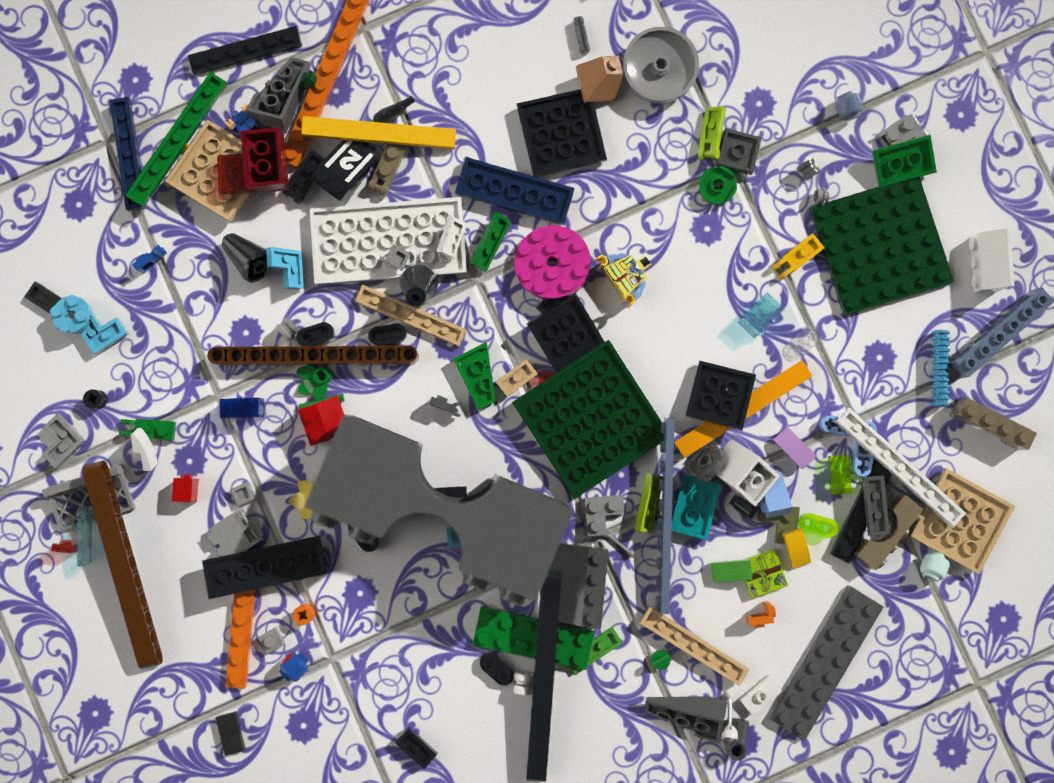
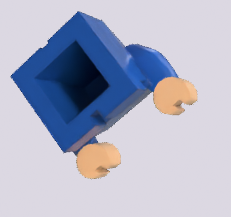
M247 104L241 107L242 111L240 113L235 110L232 113L234 118L232 120L228 119L229 122H225L226 126L233 132L239 130L241 133V131L263 129L253 117L246 113Z

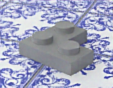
M56 414L43 426L55 442L42 455L54 468H59L86 442L61 414Z
M623 495L584 498L587 537L607 535L605 516L624 514Z

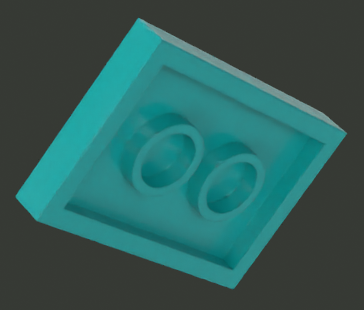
M683 474L672 515L671 531L707 540L722 484L712 481L704 483L701 480H696L693 476Z

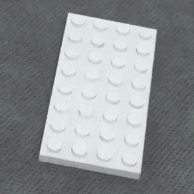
M461 197L310 209L314 284L323 285L400 279L403 272L415 264L427 266L436 276L466 274L464 232L455 259H450L436 252L448 216H454L463 221ZM392 244L410 253L403 271L384 262Z

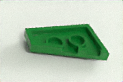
M487 342L453 358L478 410L496 402Z

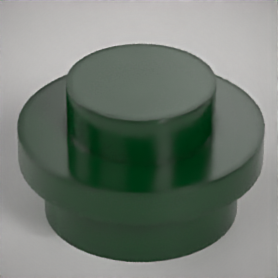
M312 70L304 72L300 79L302 87L304 89H312L317 81V76L314 75Z

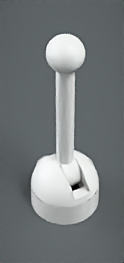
M728 691L726 693L728 698V725L722 729V740L737 741L738 733L736 728L732 726V698L734 694Z

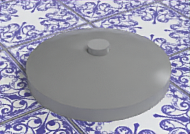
M653 27L639 33L629 43L623 59V74L628 86L637 96L652 103H669L684 96L693 86L699 71V57L692 41L680 31L669 27Z

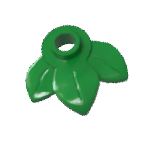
M305 365L296 370V373L303 378L299 385L298 393L303 395L313 393L317 401L326 395L327 385L332 379L329 369ZM324 373L326 376L324 380H320L319 378L320 374Z

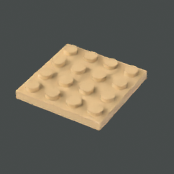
M208 119L165 180L168 185L230 223L253 191L252 189L245 188L241 140Z
M944 468L935 485L966 514L953 528L925 504L921 518L918 522L914 523L908 536L942 553L947 558L967 569L980 574L1015 506L951 470Z

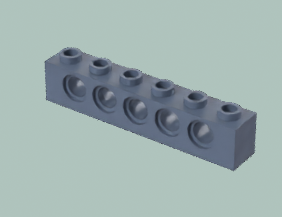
M1043 287L1029 291L951 360L948 366L959 379L970 377L1053 304V298Z

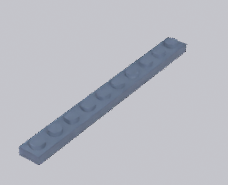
M664 417V422H661V433H664V441L660 442V453H663V460H660L659 465L660 472H663V478L659 480V491H662V499H659L658 509L662 513L661 519H658V530H661V538L657 540V548L660 550V557H657V569H660V577L656 578V587L659 588V596H656V608H659L661 614H669L675 418Z

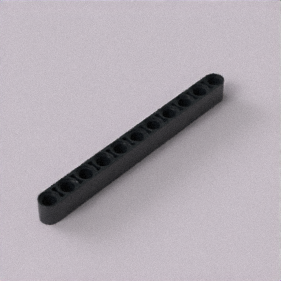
M557 570L548 571L540 590L526 781L546 782L562 582V571Z

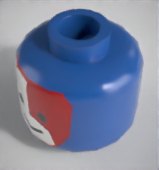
M291 652L280 663L281 669L279 672L288 682L291 680L297 682L308 672L309 668L306 663L309 660L302 653L298 655Z

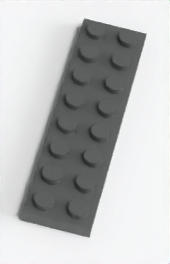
M847 586L771 714L770 719L802 740H806L884 606L853 587Z

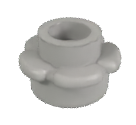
M824 187L814 191V204H822L824 206L829 201V192L825 191Z

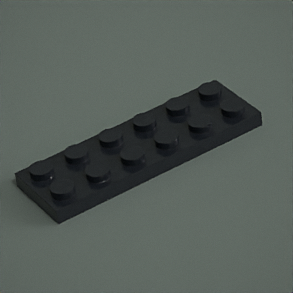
M320 535L202 560L208 599L327 574Z

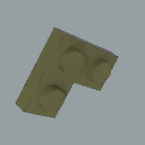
M759 505L758 521L776 523L774 543L785 544L782 534L797 529L800 507L792 506L790 514L767 518Z

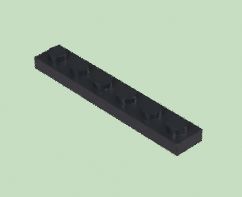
M297 26L189 54L188 58L192 73L198 75L298 48L303 45Z
M875 459L872 464L871 473L866 477L884 476L886 487L892 474ZM863 485L830 552V555L846 563L850 562L867 527Z

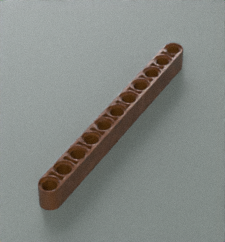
M412 346L213 347L208 351L207 357L211 363L220 366L411 365L419 360V352ZM393 350L395 352L394 359L387 360V352ZM409 350L414 351V358L406 360V352ZM240 351L241 358L236 361L234 356ZM259 351L260 359L255 361L253 355ZM278 351L280 353V357L278 360L274 361L272 355L274 352ZM294 351H298L299 358L293 361L291 355ZM313 351H317L318 358L312 361L310 355ZM332 351H336L338 356L335 360L331 361L329 354ZM351 351H356L357 357L354 360H349L348 354ZM375 351V359L368 360V352ZM218 352H221L222 358L217 361L215 356Z
M104 460L84 465L82 467V474L138 667L145 669L162 664L161 648L109 467Z

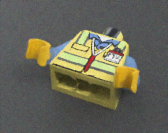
M600 255L594 259V262L599 261L601 264L597 269L603 268V273L622 300L620 302L627 301L629 305L626 308L629 309L642 295L647 277L643 270L651 266L650 261L646 256L636 261L632 255Z

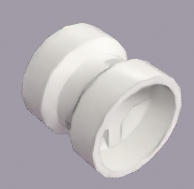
M516 671L514 675L516 684L514 685L513 693L531 695L533 691L531 682L533 681L534 673Z

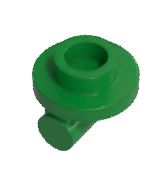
M657 650L651 656V663L654 669L658 670L666 669L672 660L669 653L664 650Z

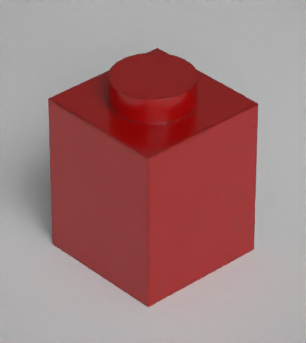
M180 474V478H173L172 501L197 502L199 479L192 478L193 475Z

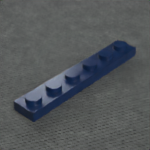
M129 97L111 99L109 102L125 208L128 212L147 209V204L145 207H142L125 196L142 172L131 99Z

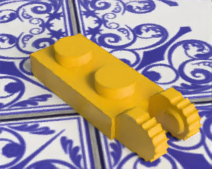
M812 233L785 254L771 268L773 271L777 270L786 262L790 268L780 274L779 278L782 280L792 271L795 272L825 247Z

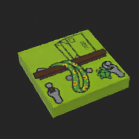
M774 548L745 558L751 561L753 579L744 580L750 598H755L788 586Z

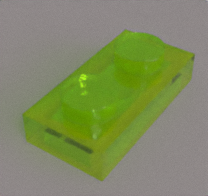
M850 455L828 456L830 494H852Z

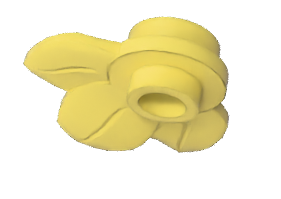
M298 481L300 492L289 499V503L292 506L301 509V519H310L313 514V510L304 507L314 485L310 481Z

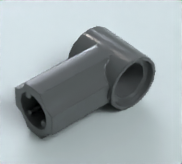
M735 717L732 718V726L737 730L738 740L727 741L725 743V751L732 759L740 761L746 755L745 744L749 721ZM739 745V751L732 754V747Z

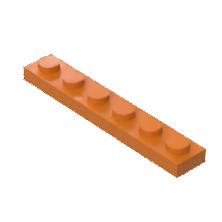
M256 589L234 594L225 687H247Z

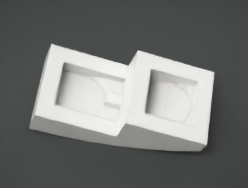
M137 428L131 434L133 453H141L143 471H152L157 465L155 450L144 430Z

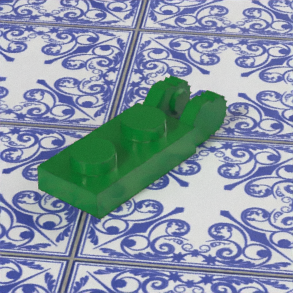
M121 419L120 421L124 425L135 424V430L142 428L149 439L170 441L175 439L176 422L147 419ZM128 430L119 431V435L131 436L133 433Z

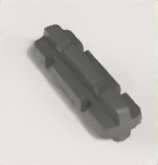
M582 16L574 17L573 23L576 29L579 51L581 54L589 53L590 46L584 26V19Z

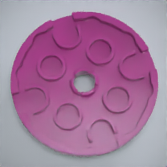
M557 225L540 227L529 233L519 244L514 259L515 272L520 284L531 295L544 300L564 299L573 295L586 282L591 267L589 249L581 236L569 228ZM548 259H557V265L554 267L548 266Z

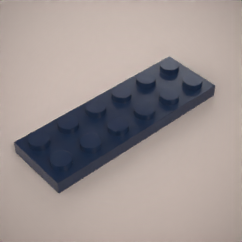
M465 157L455 194L564 226L575 188Z

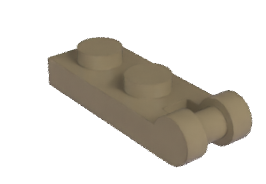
M395 144L386 145L367 190L371 192L376 191L383 197L387 196L406 153L405 148ZM379 180L385 182L383 186L378 185Z

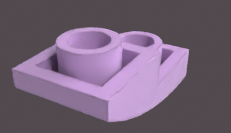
M789 427L784 429L774 439L802 470L816 458V455Z

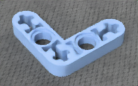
M831 415L821 418L819 427L823 432L850 436L839 425L838 427H829V429L825 425V422L829 421V419L831 423H835L839 418L838 416ZM865 421L877 432V427L874 423ZM855 441L852 471L856 476L865 477L871 473L873 456L869 453L862 454L860 452L861 445ZM858 457H868L867 460H863V466L866 467V470L861 472L857 467L862 465V460H858Z

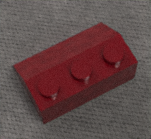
M275 127L241 131L245 188L266 192L289 190L285 136L281 129Z

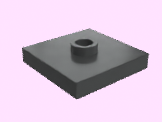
M725 128L719 148L720 157L716 160L715 166H723L729 170L752 175L762 137Z

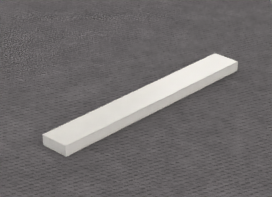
M850 407L835 421L837 425L950 527L954 528L966 514Z

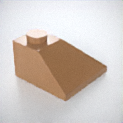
M619 55L601 56L576 66L584 103L618 100L623 76Z

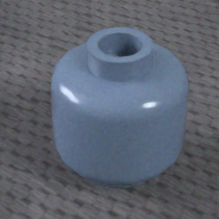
M849 91L837 97L838 100L835 102V108L841 119L847 118L848 121L859 117L858 113L863 110V104L858 93Z

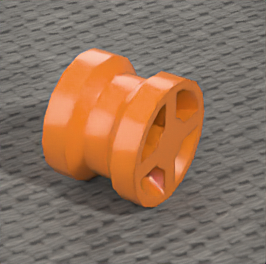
M302 604L293 612V620L298 625L308 624L315 616V610L310 604Z

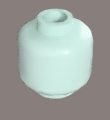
M933 552V554H926L924 556L920 572L926 580L939 582V580L946 578L950 564L945 559V555Z

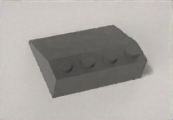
M568 543L559 544L549 569L562 571L558 622L582 627L601 628L609 552L607 547Z

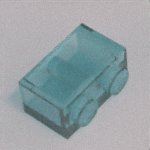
M767 292L762 295L737 323L753 338L758 335L763 336L769 330L767 327L771 321L775 323L782 316L780 312L784 307Z

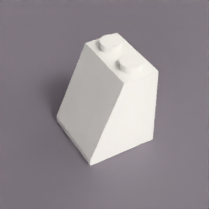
M731 439L722 449L727 464L715 476L756 507L780 475L761 457Z

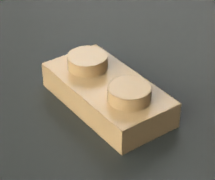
M525 359L496 381L504 394L509 397L538 375V373L528 360Z

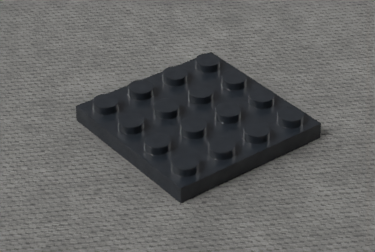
M581 89L516 103L533 176L540 177L607 161L594 102L584 103Z

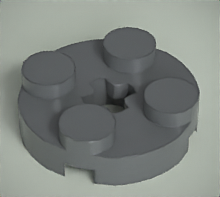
M711 445L712 447L708 448L703 446L691 456L689 460L691 465L690 467L688 466V472L696 480L707 483L726 466L725 455L716 445Z

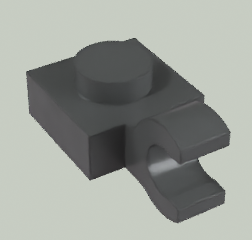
M437 395L436 398L431 397L429 404L448 411L456 417H460V414L455 412V408L457 406L464 408V404L461 402L449 404L447 403L448 399Z

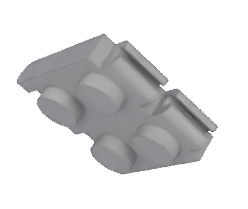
M906 114L875 136V138L879 139L883 146L886 147L889 145L882 136L885 137L890 145L928 135L924 128L920 131L917 129L921 123L914 114L910 117Z
M243 507L209 528L210 533L206 537L212 547L219 544L220 547L215 550L219 557L247 551L263 540L262 536L259 537L253 528L254 524L249 522L243 513Z

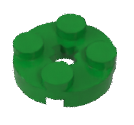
M717 166L709 168L702 174L699 180L698 193L709 204L721 206L730 201L737 191L736 177L726 167ZM719 181L721 182L720 186L722 189L716 190L714 189L713 182L717 183Z

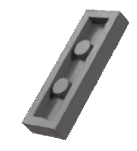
M884 476L862 477L868 536L890 535Z

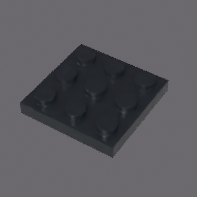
M576 293L526 323L556 373L605 342Z
M699 361L685 417L742 431L756 374Z

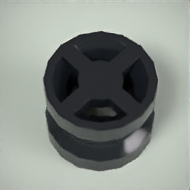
M91 389L85 392L83 402L88 408L101 409L107 405L108 396L104 391Z

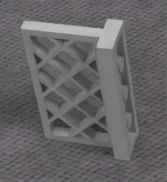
M120 464L110 467L109 471L112 480L119 478L121 483L119 491L115 489L117 499L121 496L127 499L129 505L124 508L120 506L121 512L135 509L136 506L123 473L125 471L124 465ZM83 476L49 486L42 490L43 496L48 497L60 532L96 521L92 507L85 504L89 495L88 491L84 489L86 484ZM77 490L86 494L82 502L73 498ZM61 496L67 499L64 507L57 505L55 497ZM70 501L80 506L76 514L67 510ZM83 508L92 511L89 519L79 516ZM64 513L74 517L72 523L66 526L62 519Z

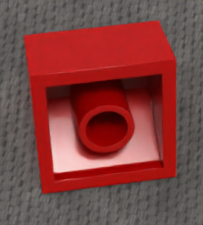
M338 395L298 409L310 446L334 438L344 414Z

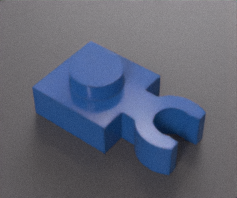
M157 245L150 253L138 256L132 266L144 274L158 263L157 260L164 257L167 252L163 247Z

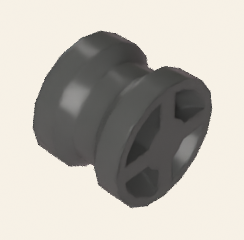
M813 158L796 168L798 172L803 174L804 181L821 171L814 164L815 160Z

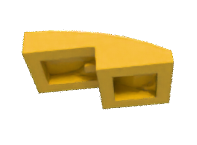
M798 528L782 534L792 569L811 563L803 529Z

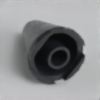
M235 233L227 234L223 237L222 248L244 280L249 283L258 282L266 276L264 272L267 269L271 270V268L267 267L266 248Z
M415 264L408 267L400 278V289L408 303L413 306H419L435 295L438 288L436 274L425 265Z

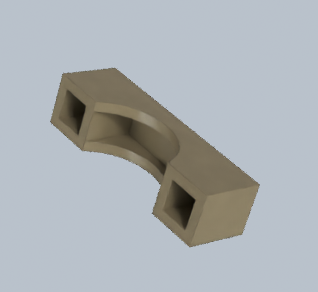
M967 397L957 398L949 416L965 424L976 426L994 434L1002 443L1016 450H1029L1037 434Z
M898 494L887 508L891 517L890 535H885L883 538L875 541L863 539L857 546L853 555L870 569H880L885 564V559L889 553L891 554L897 549V543L900 539L908 535L911 525L918 522L921 518V513L924 509L907 495Z

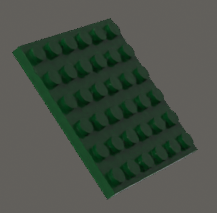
M920 177L894 185L879 186L826 202L824 206L819 204L809 208L818 239L825 247L822 251L843 316L954 282Z
M610 340L605 341L512 402L574 499L659 445L661 441H664V433H661L662 421Z

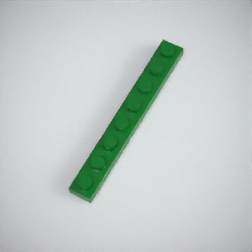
M209 72L125 195L127 198L145 207L228 85L225 80Z

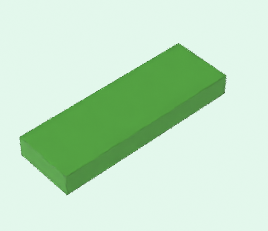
M612 626L593 638L587 666L623 644ZM570 667L574 675L583 670Z

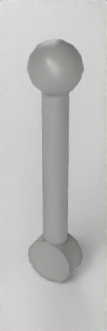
M608 530L607 535H602L604 537H608L611 541H613L616 545L623 549L627 553L628 557H633L635 555L633 550L627 549L623 544H621L618 540L611 536Z

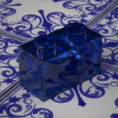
M264 398L220 399V418H265Z

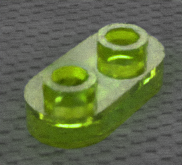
M804 513L799 517L798 525L805 532L826 538H832L838 532V525L833 519L812 513ZM807 519L811 522L809 526L805 525ZM826 524L829 526L828 531L824 530V525Z

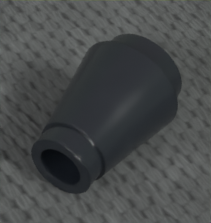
M736 494L729 502L742 517L749 520L754 517L759 507H755L745 498Z

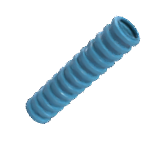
M948 330L932 331V335H934L932 337L934 341L932 346L934 349L931 352L934 355L931 358L934 359L931 361L933 367H931L933 373H931L933 379H931L933 385H931L933 391H931L933 403L931 405L933 407L950 406V403H948V400H950V397H948V394H950V391H948V388H950V385H948V382H950V379H948V376H950V373H948V370H950V367H948V364H950V361H948V358H950V355H948V352H950V349H948V346H950V343H948L950 331Z

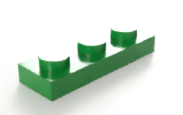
M494 212L469 263L481 271L487 272L511 224L510 220L502 214Z

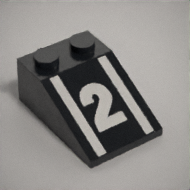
M342 140L320 163L310 180L340 202L347 204L378 157L356 141Z

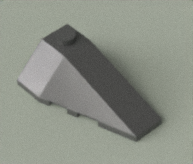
M291 57L277 71L278 74L271 81L268 80L260 92H256L253 95L246 113L264 127H279L286 134L293 120L303 88L300 79L304 72H308L309 61Z
M709 696L646 697L644 712L663 721L671 720L677 723L678 728L682 730L686 727L694 731V735L699 738L720 743L728 702Z

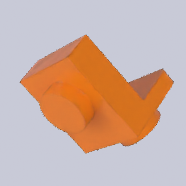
M763 601L765 613L746 615L747 624L753 626V628L765 627L764 624L774 623L773 617H776L774 605H771L768 601Z

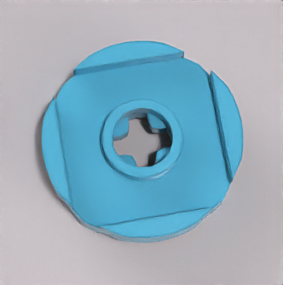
M70 295L59 300L51 308L50 314L52 315L54 326L59 331L67 334H79L89 326L92 309L85 300L75 295ZM71 312H75L73 319L69 318Z

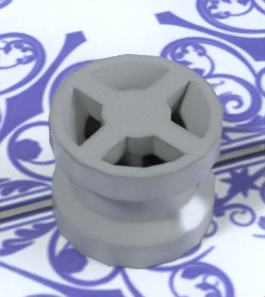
M286 317L282 324L276 326L277 330L288 341L294 333H298L300 330L289 317Z

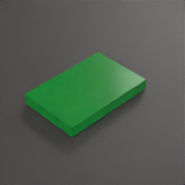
M929 134L872 150L878 187L894 185L937 172L931 135Z

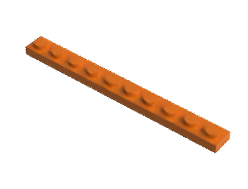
M347 0L316 72L317 81L314 87L309 89L285 145L288 165L299 168L311 140V137H302L303 116L321 117L370 0Z

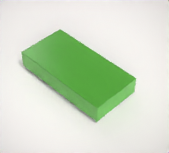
M750 559L711 562L713 583L753 579Z

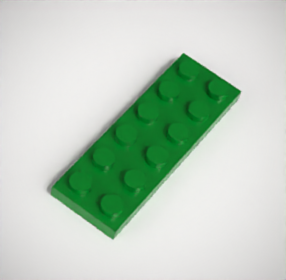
M481 606L472 645L535 659L538 618ZM558 623L555 663L586 670L594 630Z

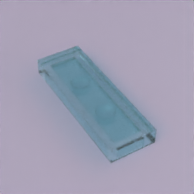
M84 505L77 509V565L79 567H85L92 562V505Z

